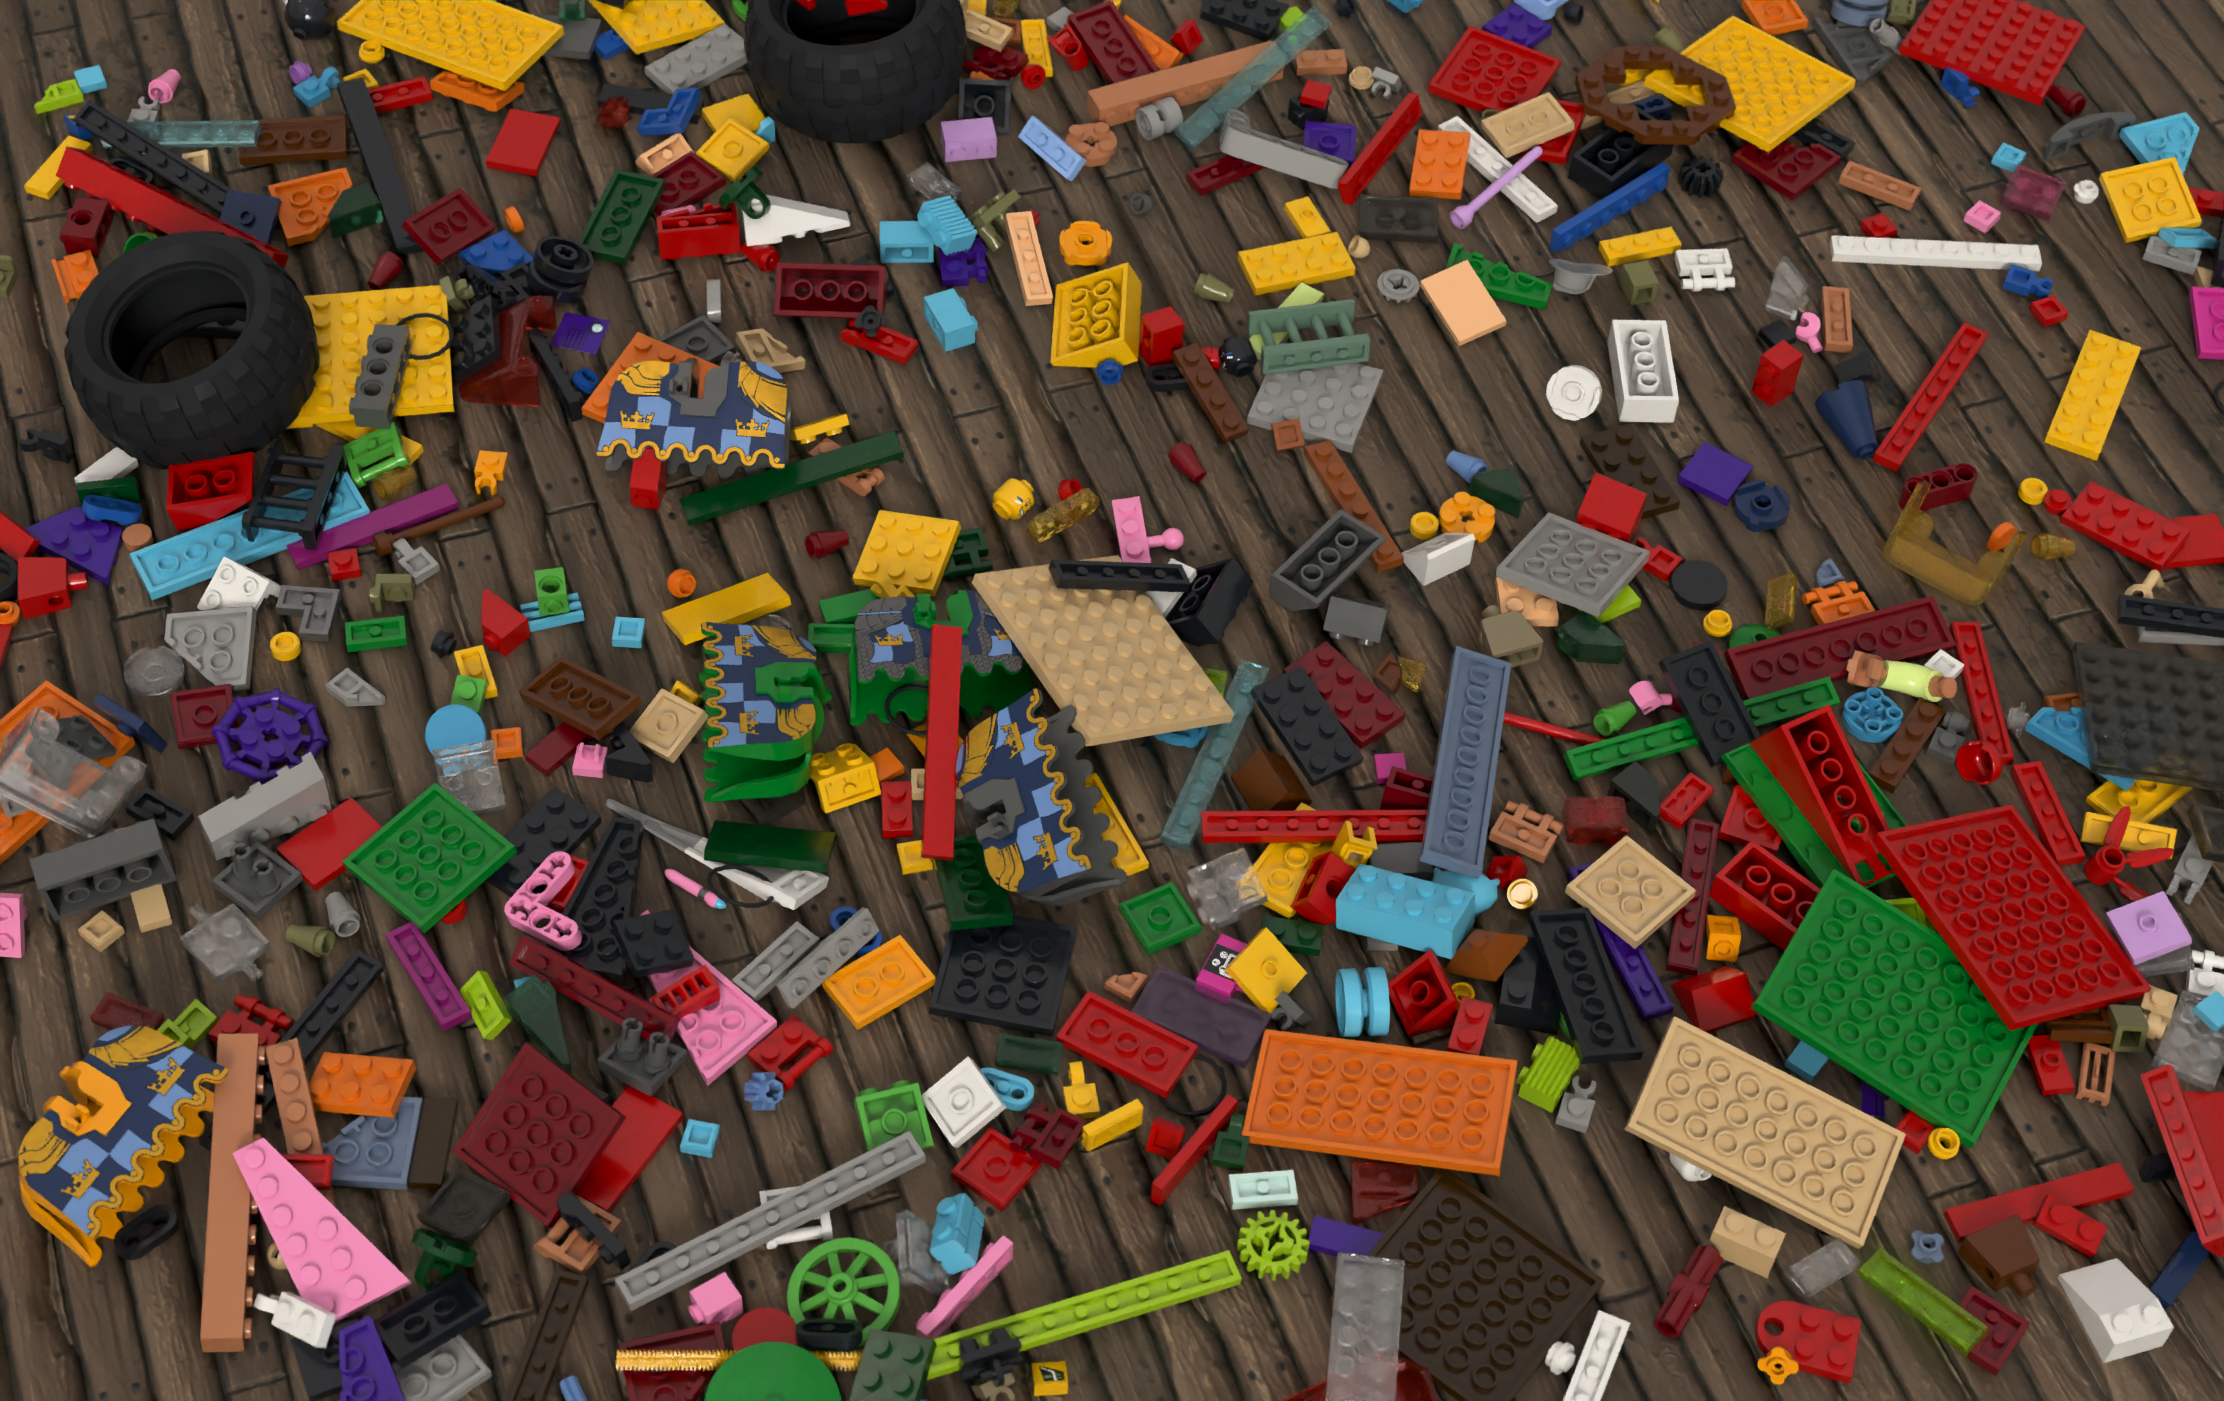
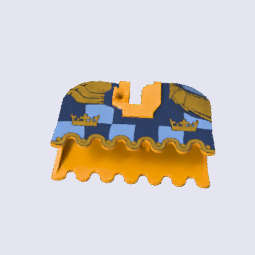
M131 1025L113 1029L102 1035L93 1044L83 1061L75 1062L71 1067L65 1066L59 1075L65 1080L70 1093L78 1102L77 1106L59 1095L49 1098L44 1104V1116L32 1126L23 1138L19 1149L21 1200L33 1219L64 1242L91 1268L96 1266L102 1258V1250L96 1244V1240L99 1237L114 1239L118 1230L123 1227L122 1222L117 1218V1214L120 1211L138 1213L142 1210L144 1200L138 1193V1188L143 1185L155 1188L163 1184L164 1172L158 1167V1163L162 1160L174 1163L183 1159L185 1151L178 1141L179 1137L186 1135L195 1138L203 1134L205 1125L198 1114L204 1110L213 1113L215 1093L200 1084L204 1081L214 1084L221 1083L228 1076L227 1068L198 1055L159 1031L145 1026Z

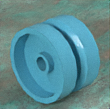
M1383 967L1366 968L1361 979L1355 968L1337 970L1335 979V1007L1337 1026L1341 1038L1359 1037L1363 1025L1369 1037L1387 1036L1390 1022L1388 981Z

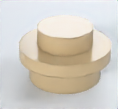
M1364 66L1354 68L1349 75V83L1360 90L1370 88L1374 84L1372 71Z

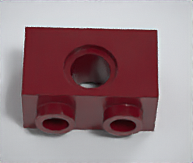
M76 197L73 207L68 210L66 225L60 230V241L64 243L66 254L72 255L91 250L93 257H99L113 222L108 200Z

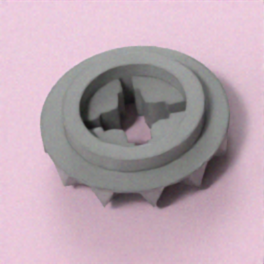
M1391 269L1383 272L1378 277L1376 288L1379 289V296H1386L1387 301L1393 299L1399 304L1401 300L1409 303L1411 298L1417 297L1420 285L1418 279L1412 273L1402 269ZM1403 283L1402 288L1393 289V287H1398V285Z

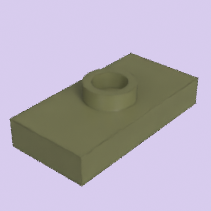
M1891 0L1887 21L1912 26L1917 0Z

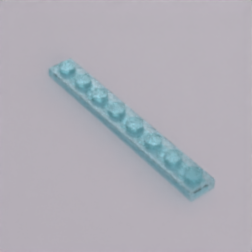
M1312 6L1183 122L1174 133L1193 151L1224 122L1228 109L1238 110L1328 29L1331 22L1315 6Z
M1241 660L1224 697V700L1235 713L1232 721L1211 725L1162 831L1160 843L1189 852L1201 825V811L1208 810L1256 704L1250 694L1253 687L1266 682L1269 675L1268 667Z

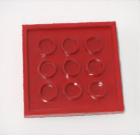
M1470 26L1429 83L1428 92L1482 113L1487 109H1495L1502 112L1542 95L1559 70L1561 60Z

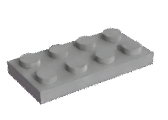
M723 24L645 67V75L669 95H673L676 89L698 88L699 90L747 63L744 39L729 26Z

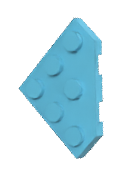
M2184 112L2121 128L2119 137L2141 164L2175 157L2183 174L2200 128L2188 113Z

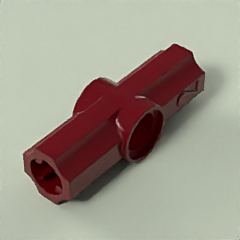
M1698 1245L1683 1271L1680 1270L1667 1293L1668 1297L1653 1322V1325L1656 1326L1662 1335L1668 1338H1679L1693 1312H1697L1709 1292V1285L1724 1260L1717 1249L1709 1245Z

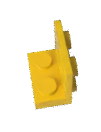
M846 743L837 746L834 751L825 754H813L810 778L816 784L821 808L825 813L881 795L874 761L856 744Z

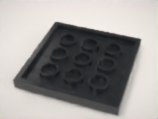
M1013 915L1012 925L954 931L950 929L929 1005V1014L1053 1037L1078 934V927Z

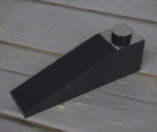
M1511 919L1509 933L1526 935L1528 942L1502 973L1495 1024L1557 1035L1561 1009L1530 924L1527 921Z

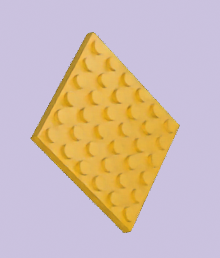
M1731 16L1680 52V54L1726 77L1736 109L1734 116L1728 120L1726 118L1722 120L1719 127L1732 132L1739 138L1745 139L1767 152H1770L1854 89L1856 79L1735 16ZM1655 70L1645 77L1644 86L1658 94H1663L1683 107L1706 106L1700 86L1674 85L1670 70Z
M441 285L304 296L313 317L320 364L318 370L313 375L315 381L313 392L290 426L355 420L354 415H351L349 412L350 399L355 398L356 378L361 377L362 357L367 356V339L369 335L373 334L375 324L396 325L408 316L421 313L438 315L449 322L447 296L443 293ZM429 317L415 318L401 325L409 326L412 340L410 354L430 355L438 352L446 346L450 339L449 329L446 324L438 319ZM450 348L441 355L431 359L415 360L409 358L393 417L454 412Z

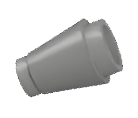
M333 892L329 894L325 902L330 929L341 937L355 934L360 927V915L342 893Z

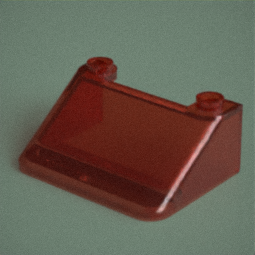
M533 296L499 311L502 357L460 383L459 393L464 401L540 407L538 365L529 356H520L525 329L537 327L539 330H556L557 322L554 298L552 296Z

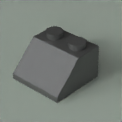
M1335 592L1330 597L1323 630L1329 631V636L1345 640L1347 635L1358 638L1357 643L1374 646V642L1380 643L1382 641L1392 605Z

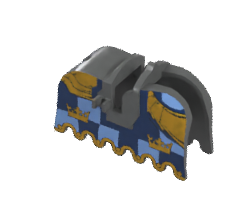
M725 353V357L721 359L720 367L711 368L707 372L702 399L698 398L700 380L696 358L679 361V364L663 361L635 363L620 373L611 388L597 456L607 458L605 469L608 472L619 471L627 459L633 461L641 458L644 450L648 447L654 449V454L658 461H666V472L669 476L675 475L682 463L688 464L690 473L697 478L704 476L710 465L717 467L718 474L723 479L733 477L738 467L745 469L747 477L762 473L766 469L782 470L785 468V465L789 464L792 416L791 400L783 377L771 366L764 363L752 361L734 362V353Z
M1035 688L1013 704L976 725L968 733L959 749L955 770L957 782L963 794L962 800L968 820L982 819L989 821L976 828L975 833L978 843L983 846L985 863L989 874L996 884L1010 892L1028 897L1047 906H1064L1098 892L1127 884L1128 877L1124 870L1120 868L1111 869L1109 865L1110 861L1117 856L1118 845L1110 840H1101L1102 833L1110 825V819L1103 813H1093V808L1101 800L1102 793L1095 786H1085V780L1093 772V764L1086 759L1077 760L1076 757L1077 753L1085 745L1084 736L1077 732L1071 734L1068 732L1069 726L1074 723L1075 716H1077L1076 708L1068 705L1048 719L1043 716L1035 718L1034 711L1043 701L1042 692Z

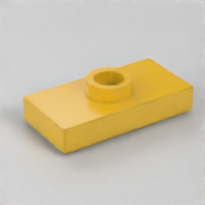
M1309 197L1285 203L1284 210L1302 239L1331 232Z

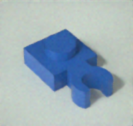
M1948 67L1945 68L1940 86L1956 100L1961 98V102L1965 107L1970 108L1976 105L1977 102L1973 100V97L1980 94L1976 87L1968 85L1969 78L1964 73Z
M2011 264L2002 289L2027 297L2029 292H2031L2036 297L2043 299L2048 297L2054 281L2048 278H2035L2037 272Z

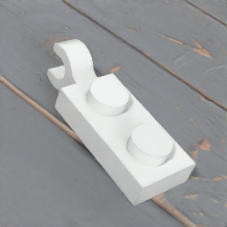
M281 1292L280 1297L274 1294H270V1297L257 1293L253 1306L259 1310L274 1314L271 1322L272 1325L314 1347L326 1348L336 1318L334 1313L292 1292Z

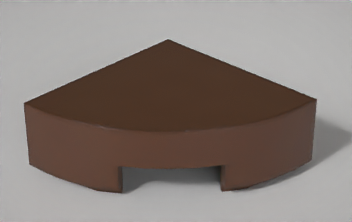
M1390 652L1373 671L1372 675L1395 694L1402 681V669L1396 657Z

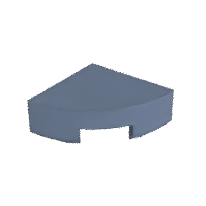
M1831 558L1822 562L1817 570L1815 587L1821 586L1824 589L1832 587L1836 582L1844 581V576Z

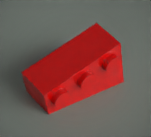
M709 202L703 204V209L689 213V210L685 209L656 218L660 260L704 257L717 254L730 255L741 252L736 205H733L728 210H724L719 204L713 206Z

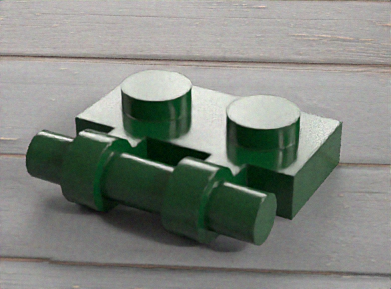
M982 527L960 531L942 579L952 581L957 580L958 576L972 574L974 577L975 574L993 570L991 559L980 561V557L988 556V545ZM968 559L970 563L955 565L957 561Z

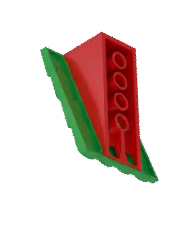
M1830 705L1788 722L1754 741L1720 756L1743 791L1750 795L1767 822L1775 828L1801 868H1805L1817 887L1821 889L1833 868L1866 889L1897 875L1872 840L1878 832L1909 825L1854 756Z

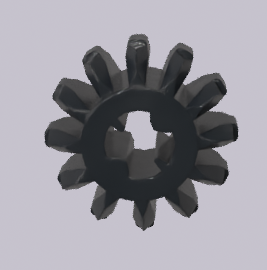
M1702 155L1699 159L1691 156L1690 160L1684 161L1681 166L1678 183L1681 184L1682 191H1689V196L1695 194L1699 198L1702 195L1710 198L1713 193H1717L1723 180V170L1720 169V163H1713L1712 158L1707 160Z

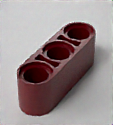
M1959 463L1911 476L1904 482L1898 500L1899 507L1908 513H1918L1965 500L1970 497L1978 477L1977 469L1970 464Z

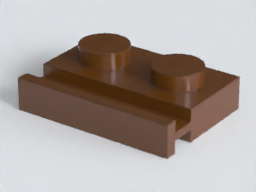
M2105 1007L2043 1022L2046 1032H2049V1040L2112 1044L2115 1034L2114 1031H2111V1023Z

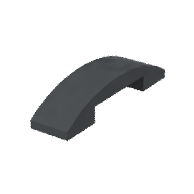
M2105 112L2075 119L2062 126L2053 134L2043 159L2050 161L2068 154L2071 145L2096 137L2104 136L2109 142L2120 139L2121 128L2133 126L2137 116L2134 113Z

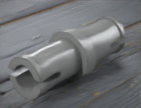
M1875 19L1870 25V31L1879 38L1883 46L1889 47L1894 54L1901 55L1898 52L1904 40L1899 36V32L1894 27H1889L1883 19Z

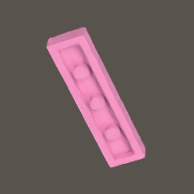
M1003 1235L995 1244L993 1242L990 1243L982 1252L981 1259L977 1264L964 1270L960 1276L959 1283L953 1289L949 1288L941 1295L935 1309L931 1313L925 1312L916 1324L917 1336L931 1339L941 1337L1013 1259V1242Z

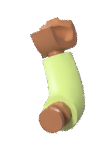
M1856 650L1853 658L1849 659L1846 669L1849 672L1847 681L1850 684L1864 688L1878 686L1916 698L1922 697L1929 702H1938L1943 697L1952 698L1957 691L1955 679L1944 677L1940 671L1914 663L1884 661L1881 656Z

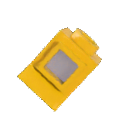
M1345 821L1331 848L1332 853L1355 870L1360 863L1366 865L1372 852L1378 849L1374 828L1367 827L1362 839L1354 837L1351 822Z

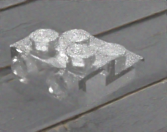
M1244 847L1187 870L1190 883L1186 884L1188 893L1192 901L1199 900L1201 907L1197 908L1199 917L1203 925L1210 924L1212 931L1241 920L1240 913L1268 902L1267 895Z

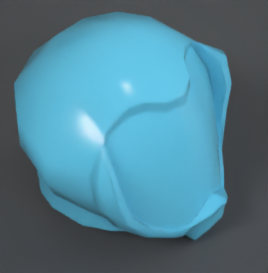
M1438 867L1433 871L1434 877L1432 882L1475 893V917H1480L1497 900V887L1500 882L1498 878L1490 880L1481 872L1479 878L1476 879L1450 870L1441 871Z

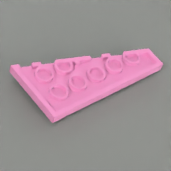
M646 910L641 915L650 914V912ZM690 947L695 958L691 967L647 975L655 992L659 993L695 969L706 965L717 982L720 990V1000L682 1017L676 1029L708 1086L777 1028V1020ZM704 985L700 986L701 990L705 989ZM692 990L688 991L690 997L694 996ZM680 996L675 997L679 1005L683 1003ZM668 1001L663 1003L668 1012L672 1010Z
M264 1138L233 1153L300 1296L336 1315L334 1324L411 1284L405 1275Z

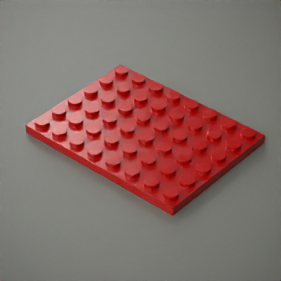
M2012 804L1878 832L1873 838V843L2010 1031L2109 1006V1004L2113 1005L2140 998L2152 989Z

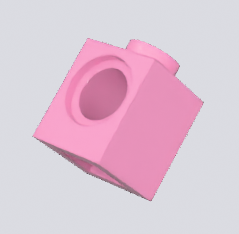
M725 1272L689 1291L691 1305L688 1306V1310L696 1324L702 1323L706 1325L720 1322L721 1326L743 1313L742 1296Z

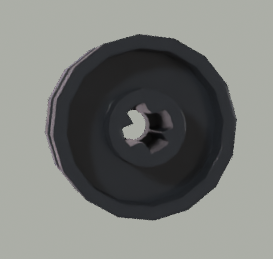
M549 236L539 240L526 276L528 285L540 296L555 302L570 303L579 300L583 296L593 267L594 259L591 252L585 246L566 237Z

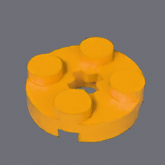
M1077 221L1070 224V228L1065 232L1064 229L1061 231L1059 250L1068 265L1102 266L1106 263L1107 257L1111 253L1112 236L1108 230L1105 232L1101 229L1100 224L1096 222ZM1087 241L1089 245H1083L1082 243Z
M1458 492L1453 498L1445 501L1440 508L1438 521L1441 525V532L1473 533L1475 541L1478 540V543H1481L1488 539L1493 532L1495 508L1478 497L1470 496L1466 492ZM1463 517H1467V518H1470L1471 520H1468V521H1466V522H1463V521H1462V518H1463Z

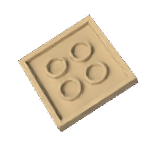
M1626 835L1566 886L1565 893L1583 908H1589L1590 913L1635 949L1692 900L1696 890Z

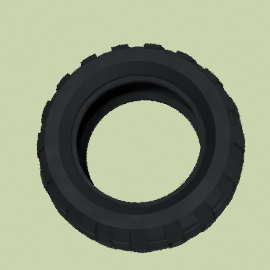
M748 0L744 48L751 79L764 105L768 110L775 113V117L780 123L811 138L833 143L858 144L881 141L907 133L936 115L958 89L967 48L964 13L960 1L886 0L888 6L884 10L848 16L844 0H816V6L811 10H808L796 0ZM874 33L889 35L879 40L857 45H822L833 39L856 34Z
M218 231L174 233L140 244L122 254L107 265L82 293L75 311L69 318L65 333L69 340L64 349L68 372L79 403L89 419L98 428L100 433L116 447L132 458H138L146 465L161 470L169 469L170 465L190 464L194 461L213 460L247 452L255 453L264 448L297 418L303 405L313 392L315 386L313 375L318 370L320 364L312 313L291 275L267 253L258 249L251 241L242 237H229L224 232ZM221 320L245 322L237 342L222 357L201 371L167 383L142 381L150 361L160 350L180 335L211 322Z

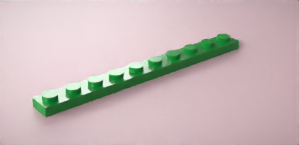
M1825 677L1747 699L1743 703L1756 728L1761 729L1802 717L1827 705L1835 708L1841 701L1830 677ZM1684 717L1565 751L1563 757L1575 782L1627 767L1635 761L1637 763L1645 762L1699 746Z

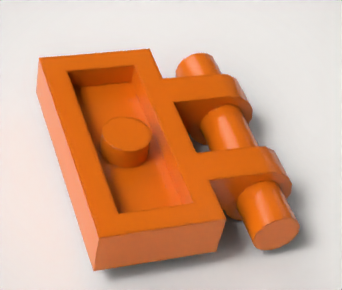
M1840 581L1834 583L1832 587L1823 589L1820 586L1811 589V592L1802 594V601L1805 605L1814 603L1810 612L1818 625L1875 611L1864 591L1853 594V592L1858 591L1856 581L1847 583Z

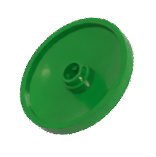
M764 1342L746 1347L729 1357L714 1374L708 1386L705 1401H841V1396L832 1373L814 1354L789 1343Z

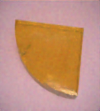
M1399 656L1398 662L1402 669L1401 682L1407 688L1418 692L1427 665Z

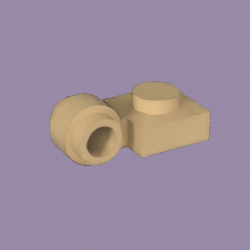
M2150 985L2152 989L2144 994L2140 1007L2149 1025L2147 1038L2161 1040L2166 1025L2171 1020L2178 995Z

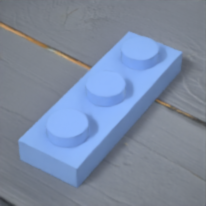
M1033 115L1018 135L1022 141L1067 180L1073 181L1087 161L1039 118Z

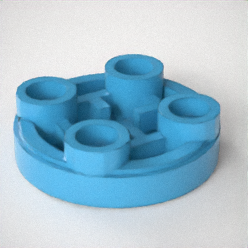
M1870 687L1867 691L1858 692L1850 696L1846 700L1841 714L1842 723L1846 730L1855 738L1869 743H1882L1893 738L1901 725L1903 711L1897 704L1884 695L1883 691L1877 687Z
M459 704L447 705L438 709L430 717L425 729V741L429 751L438 760L451 765H462L471 762L482 754L487 741V728L480 714L472 708Z

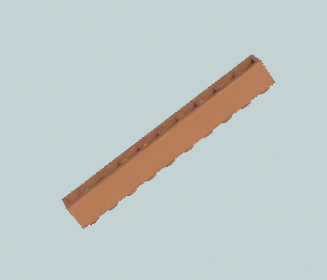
M258 1033L218 1034L216 1063L228 1069V1076L221 1083L215 1084L200 1334L202 1352H244L245 1339L252 1338V1318H246L247 1307H253L254 1287H248V1276H255V1255H249L250 1245H256L257 1225H251V1214H258V1207L233 1153L261 1139V1134H256V1124H262L263 1105L257 1104V1095L264 1094V1075H259V1065H265L266 1050L265 1046L259 1045Z

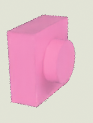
M1979 200L1965 214L1963 221L1986 233L1999 221L2001 212Z

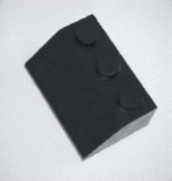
M1233 557L1195 568L1196 577L1191 582L1188 591L1182 594L1165 617L1180 640L1200 647L1207 644H1216L1223 638L1227 625L1235 618L1236 610L1240 603L1248 596L1247 592L1253 583L1252 579Z

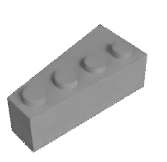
M311 752L302 756L303 762L290 769L286 765L276 771L278 776L267 783L261 784L258 781L251 785L246 794L241 798L232 796L198 816L203 835L216 861L230 857L231 848L237 843H245L247 847H251L257 841L263 844L267 840L284 833L293 832L299 827L315 822L332 811L325 778Z

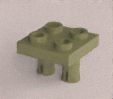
M1015 189L1007 194L1001 191L967 217L991 252H994L1005 243L992 226L991 220H996L1007 234L1004 222L1005 213H1010L1008 210L1010 209L1009 206L1020 198Z

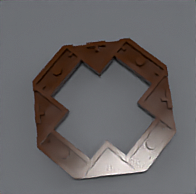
M1635 45L1617 46L1579 72L1575 80L1583 113L1591 117H1602L1605 119L1604 124L1621 133L1626 130L1634 134V140L1642 144L1694 145L1700 141V137L1704 133H1711L1720 126L1722 120L1725 118L1728 120L1734 116L1736 109L1725 76L1668 47L1657 45L1652 47ZM1625 69L1670 70L1674 85H1699L1706 106H1686L1684 112L1686 121L1640 120L1636 105H1610L1604 83L1625 84Z

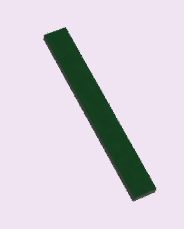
M891 431L787 464L782 470H768L680 498V504L690 526L903 458L904 454L895 431Z

